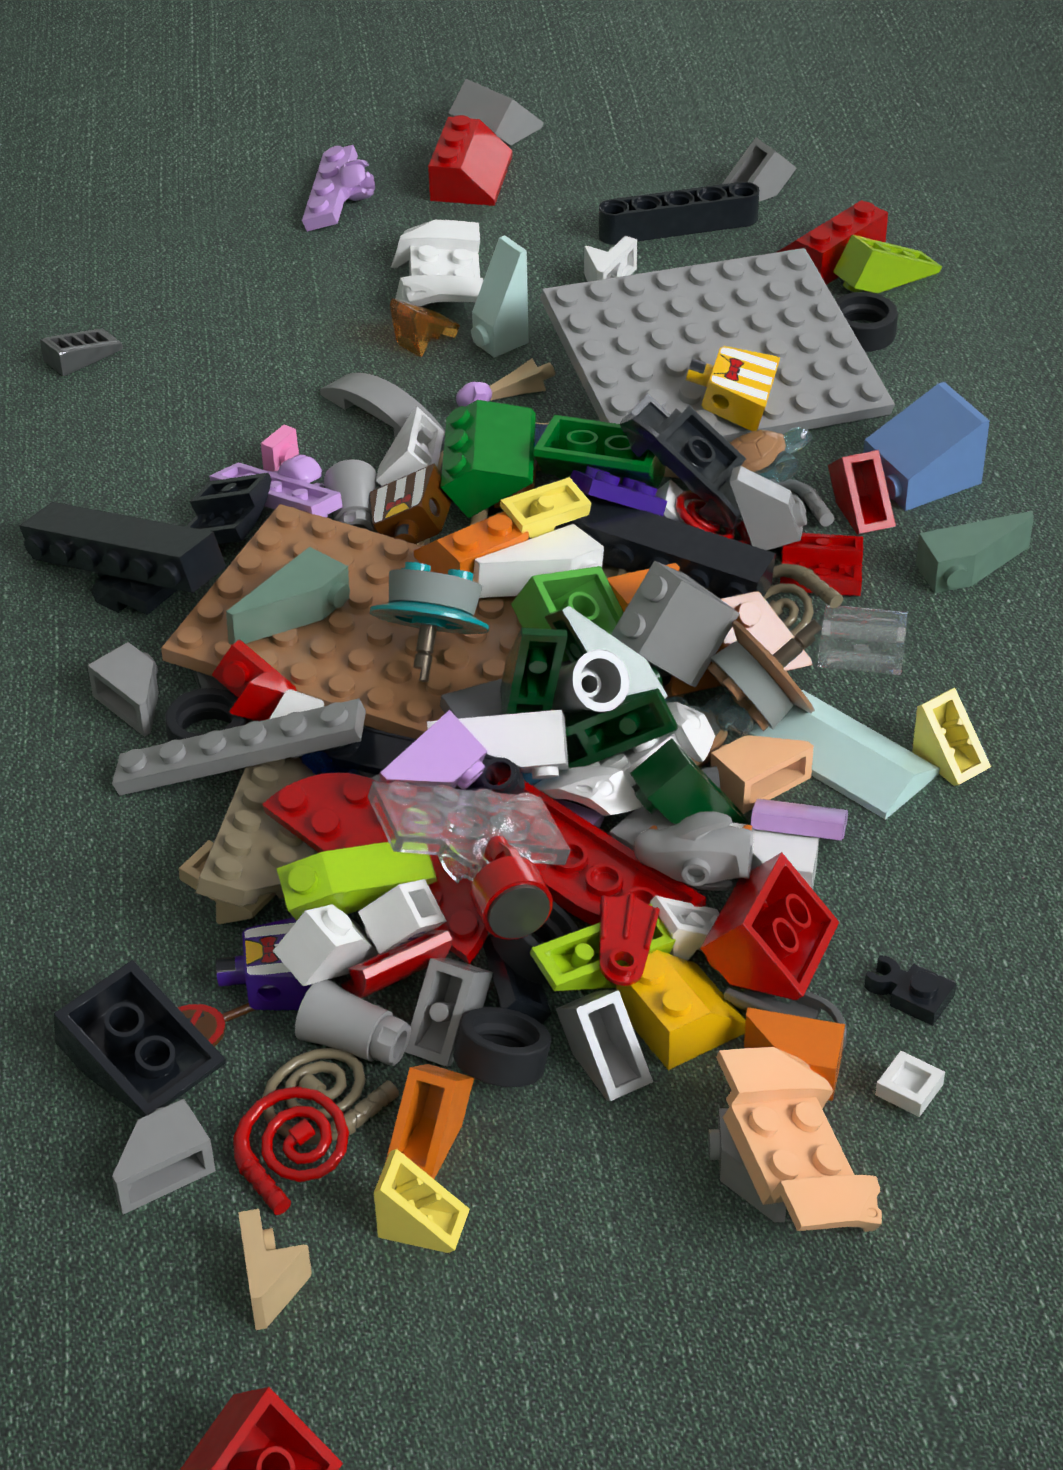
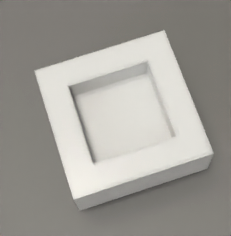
M900 1051L877 1081L875 1095L920 1117L943 1086L945 1072Z

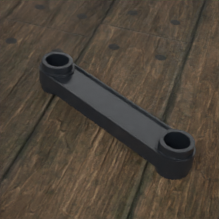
M363 727L360 742L346 744L341 748L338 746L324 749L329 759L341 768H350L378 775L417 739ZM486 755L482 762L485 765L483 773L464 791L458 785L450 791L494 802L502 806H509L515 804L523 796L525 781L521 771L514 762L507 758ZM509 778L504 784L497 785L502 779Z

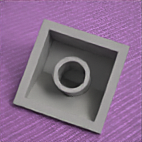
M465 79L449 111V114L453 117L464 115L472 119H480L504 143L510 146L538 131L544 124V122L512 98L468 79Z
M654 561L611 635L640 654L647 661L687 684L696 687L712 661L711 657L718 651L733 626L732 622L738 618L740 613L686 574Z

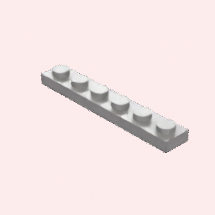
M360 699L341 703L335 702L328 706L302 712H292L277 718L253 721L246 725L220 731L214 730L203 735L181 740H171L164 744L143 749H132L119 755L112 785L119 796L360 742L366 710Z

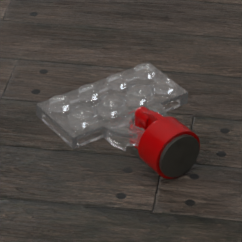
M394 781L392 783L372 782L368 799L393 852L438 855L444 870L457 884L462 878L470 880L472 884L470 890L472 902L489 933L501 939H518L535 932L546 922L552 911L553 899L534 863L565 865L571 849L541 797L530 793H520L518 795L496 793L488 789H478L477 791L453 789L446 785H436L435 787L417 786L403 781Z

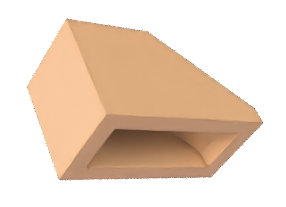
M744 735L711 752V767L717 766L721 790L744 814L753 809L757 799L771 800L810 779L814 746L810 742L802 740Z

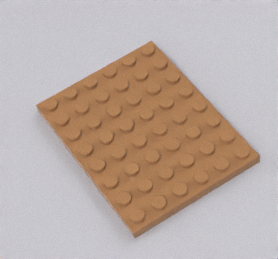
M279 504L161 648L163 661L212 676V673L231 647V644L228 642L226 611L308 547H311L348 566L349 599L342 607L337 608L321 621L249 642L246 645L296 687L297 692L324 701V706L335 702L341 703L360 699L366 710L365 726L418 739L428 730L427 721H438L445 714L440 707L441 695L502 679L506 658L522 626L511 605L517 596L479 598L473 617L488 624L489 632L485 634H456L436 631L434 650L431 654L432 662L429 681H419L421 669L413 668L415 654L418 653L416 647L419 628L388 622L372 616L369 612L372 606L389 603V571L405 568V562L420 563L414 557V550L422 546Z

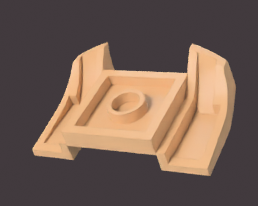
M775 1047L720 1050L716 1058L731 1088V1092L726 1098L729 1108L724 1114L723 1119L762 1204L784 1202L797 1231L860 1227L864 1232H869L879 1228L882 1224V1211L878 1208L877 1196L880 1193L877 1177L854 1175L822 1110L833 1093V1089L828 1081L811 1070L810 1066L802 1059Z

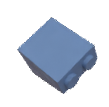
M942 382L934 386L864 440L863 453L879 450L889 498L893 499L904 511L982 483L990 421L948 384Z

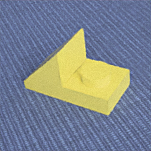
M570 477L501 499L500 502L501 508L522 533L528 531L530 538L552 532L555 526L589 515L592 504Z

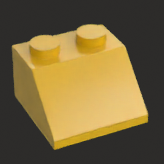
M656 950L648 954L642 977L637 983L628 986L616 984V990L620 992L632 1027L668 1070L745 1034L746 1020L729 1001L724 1000L723 993L694 962Z

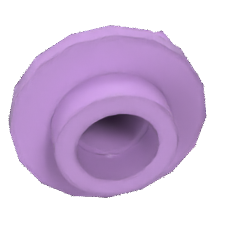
M470 382L459 390L456 395V402L459 407H466L476 400L490 401L492 398L491 388L483 382Z

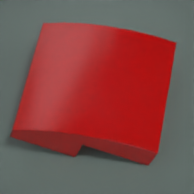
M802 533L801 541L783 546L782 564L801 565L812 569L821 580H824L829 587L834 588L841 595L861 596L863 536ZM780 577V583L796 584L807 593H812L810 589H807L794 579Z
M431 930L348 968L352 980L341 984L342 988L360 998H364L428 968L430 958H446L452 943L449 931Z

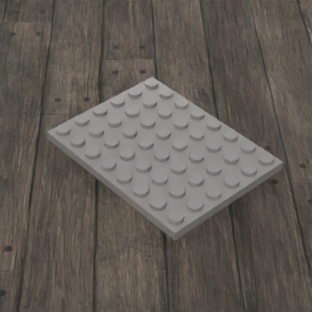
M805 248L542 289L540 300L602 422L620 424L621 420L649 394L670 415L676 408L682 413L690 405L729 443L737 437L753 432L703 409L701 404L707 387L685 380L692 358L714 365L719 349L723 346L780 357L757 431L767 430L781 434L796 432L798 428L808 430L890 415L895 406L894 401Z

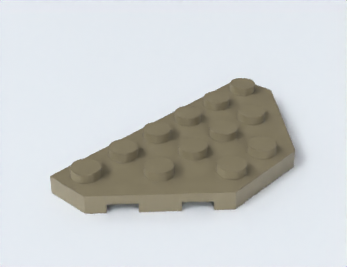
M289 757L245 767L199 877L195 893L241 907L256 904L260 895L274 892L279 898H284L277 868L318 852L268 816L262 804L285 786L317 775L299 757L295 759Z

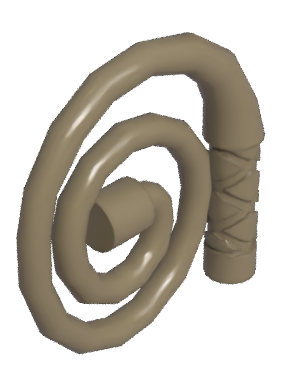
M793 564L774 566L773 578L787 577L794 579L799 584L810 589L817 597L819 596L831 608L835 609L841 605L843 596L834 588L829 587L812 569ZM780 583L770 586L764 596L765 600L772 595L783 592L792 593L803 602L805 611L802 620L794 629L790 630L795 637L812 619L814 614L812 599L803 588L796 584ZM782 598L776 602L772 600L769 603L778 617L783 613L782 609L784 607L789 609V616L783 621L788 629L796 622L799 608L794 601L789 598Z
M335 1048L313 1049L295 1056L281 1066L267 1081L262 1098L275 1091L276 1087L287 1075L299 1066L304 1065L293 1072L286 1081L285 1088L296 1087L299 1084V1087L318 1090L334 1100L347 1087L345 1071L335 1063L325 1061L310 1062L320 1059H336L345 1062L353 1069L355 1081L350 1093L336 1105L343 1113L347 1111L344 1117L349 1135L356 1132V1128L362 1126L370 1117L372 1118L382 1110L383 1106H387L397 1098L399 1091L391 1081L387 1080L370 1093L367 1098L356 1104L355 1108H351L360 1098L366 1082L363 1065L351 1053ZM321 1072L332 1074L336 1078V1084L330 1090H326V1086L313 1074ZM296 1098L285 1100L288 1108L303 1106L297 1102ZM274 1105L263 1111L264 1119L268 1123L277 1115ZM325 1108L317 1109L320 1112H322L327 1119L332 1118L331 1115L325 1110ZM333 1120L330 1123L332 1140L336 1141L338 1133ZM284 1123L276 1133L287 1137L290 1135L288 1130L293 1126ZM319 1127L314 1129L316 1135L305 1142V1144L318 1145L321 1139Z

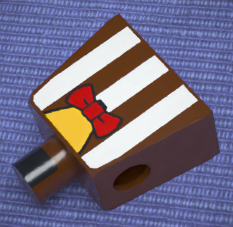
M431 464L370 492L372 523L379 534L417 545V543L438 535L442 531L452 499L441 488L442 474L435 464Z

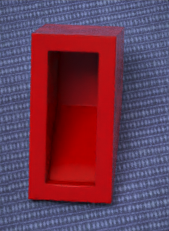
M879 450L845 456L828 465L836 503L857 535L896 526Z

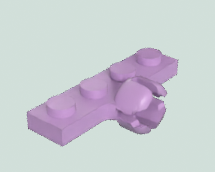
M354 145L346 147L334 146L323 153L302 218L307 232L338 224L343 204L348 198L349 200L360 201L370 198L374 194V176L368 171L365 172V167L369 165L365 160L357 159L358 155Z
M296 455L287 459L281 464L279 470L274 472L238 462L209 476L210 481L269 472L272 481L264 506L276 509L279 504L309 512L312 515L315 514L327 518L328 514L343 507L340 492L324 488L323 483L310 484V482L321 477L322 469L312 457L305 455Z

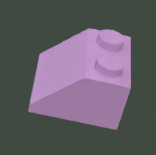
M449 710L380 772L379 782L392 790L449 793L457 785L464 791L483 773L485 765L482 762L487 754V750Z

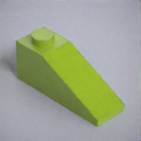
M851 235L833 272L844 280L843 286L852 292H863L864 290L880 293L937 274L942 266L922 251Z
M423 837L324 851L277 868L287 909L296 921L305 910L331 904L348 915L363 909L399 884L425 879L429 885L438 881Z
M658 916L649 953L660 950L670 954L676 939H672ZM600 923L531 948L530 955L554 991L616 988V984L608 981L602 975L599 968ZM622 960L616 961L621 966L628 964Z

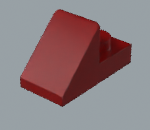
M241 640L231 645L212 673L214 678L238 697L229 712L233 715L255 721L270 719L284 693L290 689L297 691L296 687Z

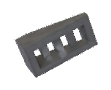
M103 328L51 336L40 340L43 361L62 376H66L123 349L122 343Z

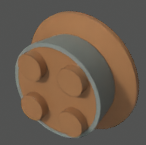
M813 619L795 635L794 639L791 638L772 655L742 624L734 620L732 628L737 641L712 656V664L707 669L721 686L726 687L733 695L731 698L747 716H750L763 731L768 727L774 729L793 705L809 713L814 712V707L789 676L785 667L803 652V648L806 649L816 640L814 635L822 629L817 621Z

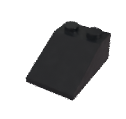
M133 960L54 1013L55 1043L86 1077L141 1117L153 1113L158 1108L168 1106L226 1063V1059Z

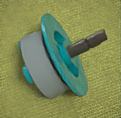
M405 562V568L389 571V603L372 606L369 613L388 622L419 628L416 647L418 653L415 654L413 668L421 669L419 681L428 682L436 631L456 634H485L489 632L488 624L473 617L482 591V585L474 582V574L468 571L449 569L448 574L430 572L431 566L427 564Z

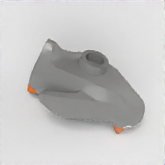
M716 811L699 812L686 817L680 823L659 830L657 826L652 825L649 829L642 831L634 840V852L640 863L654 868L674 880L684 882L686 885L700 890L726 891L733 885L730 880L748 879L750 877L753 857V826L744 825L742 828L730 826L732 819L726 814Z

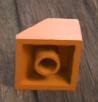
M505 511L414 550V557L420 563L430 565V572L448 574L449 569H457L474 574V561L476 558L527 541L529 532L522 533Z

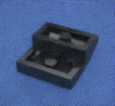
M269 472L209 481L190 501L196 516L185 527L214 532L218 544L243 541L257 522L266 503L272 481Z

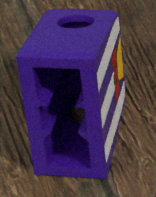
M292 917L246 928L242 932L244 955L216 958L218 986L246 984L249 1007L254 1010H299L301 1002L312 984L302 986L273 952L275 947L296 923V919Z

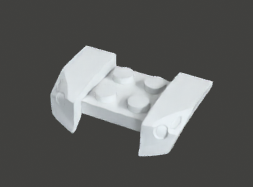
M432 220L404 231V234L400 236L391 268H398L409 260V276L400 278L396 298L392 303L396 311L410 314L418 307L435 302H476L483 283V278H480L478 254L480 246L479 223Z
M669 702L667 705L678 725L676 731L588 766L559 770V777L542 779L534 787L553 799L576 801L594 809L603 816L636 810L644 806L634 794L632 786L636 782L630 772L671 738L687 755L697 762H703L711 749L715 735L703 713L678 702Z

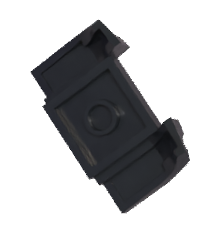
M647 394L620 422L623 433L628 438L631 450L640 458L649 449L661 464L668 467L687 485L691 492L697 494L706 502L698 512L704 519L717 522L732 530L737 528L743 519L730 485V478L733 468L741 466L746 458L690 405L682 413L676 408L670 415L657 401Z

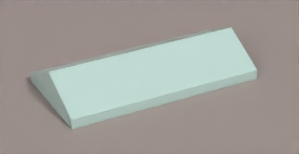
M804 690L801 691L814 707V712L809 713L793 705L774 729L768 727L763 731L755 723L749 731V735L810 742L814 746L811 776L885 820L939 775V767Z

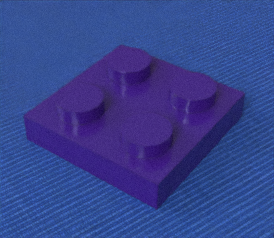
M587 466L585 473L577 470L572 471V481L582 492L588 495L656 515H664L668 501L656 496L657 488L627 477L623 478L621 484L619 483L620 477Z

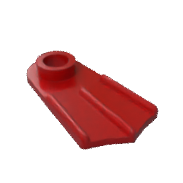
M633 893L618 897H606L604 895L600 900L599 968L602 975L608 981L621 986L633 985L641 979L660 911L658 907L655 908L635 897ZM617 960L625 961V962H627V963L629 964V966H628V967L621 966V965L617 964L616 961H617Z

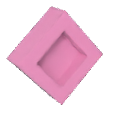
M283 425L261 442L263 470L278 471L284 461L299 455L295 428Z

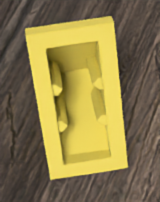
M955 688L917 706L912 752L939 767V774L953 786H956L991 767Z
M398 1149L390 1151L374 1190L378 1238L445 1253L455 1251L470 1209Z

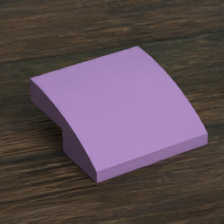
M757 799L752 810L751 825L753 829L842 841L847 825L848 810Z

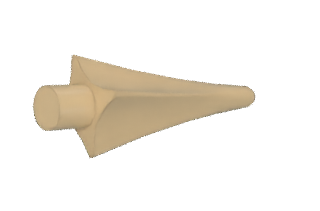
M531 358L510 374L490 385L492 391L490 401L520 394L546 391L543 380L555 376L552 364L549 362L537 367L533 358Z

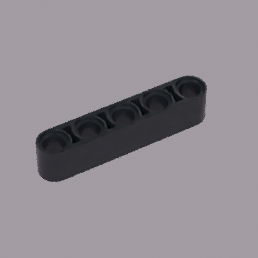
M735 182L605 200L599 205V239L606 244L613 245L617 244L624 236L637 239L638 242L751 226L758 221L759 187L751 182Z

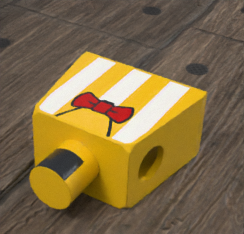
M723 346L719 349L714 365L692 358L685 380L707 387L701 404L703 409L750 431H757L780 357Z

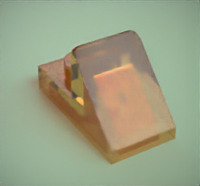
M394 298L391 300L390 310L396 341L401 347L422 357L431 337L439 339L440 335L443 334L455 338L460 324L436 311Z

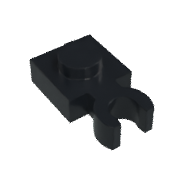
M880 955L877 959L876 972L884 976L877 975L871 971H868L865 976L864 987L869 992L877 995L890 994L891 1007L932 1026L955 996L957 984L916 964H913L908 972L900 969L899 964L894 959Z

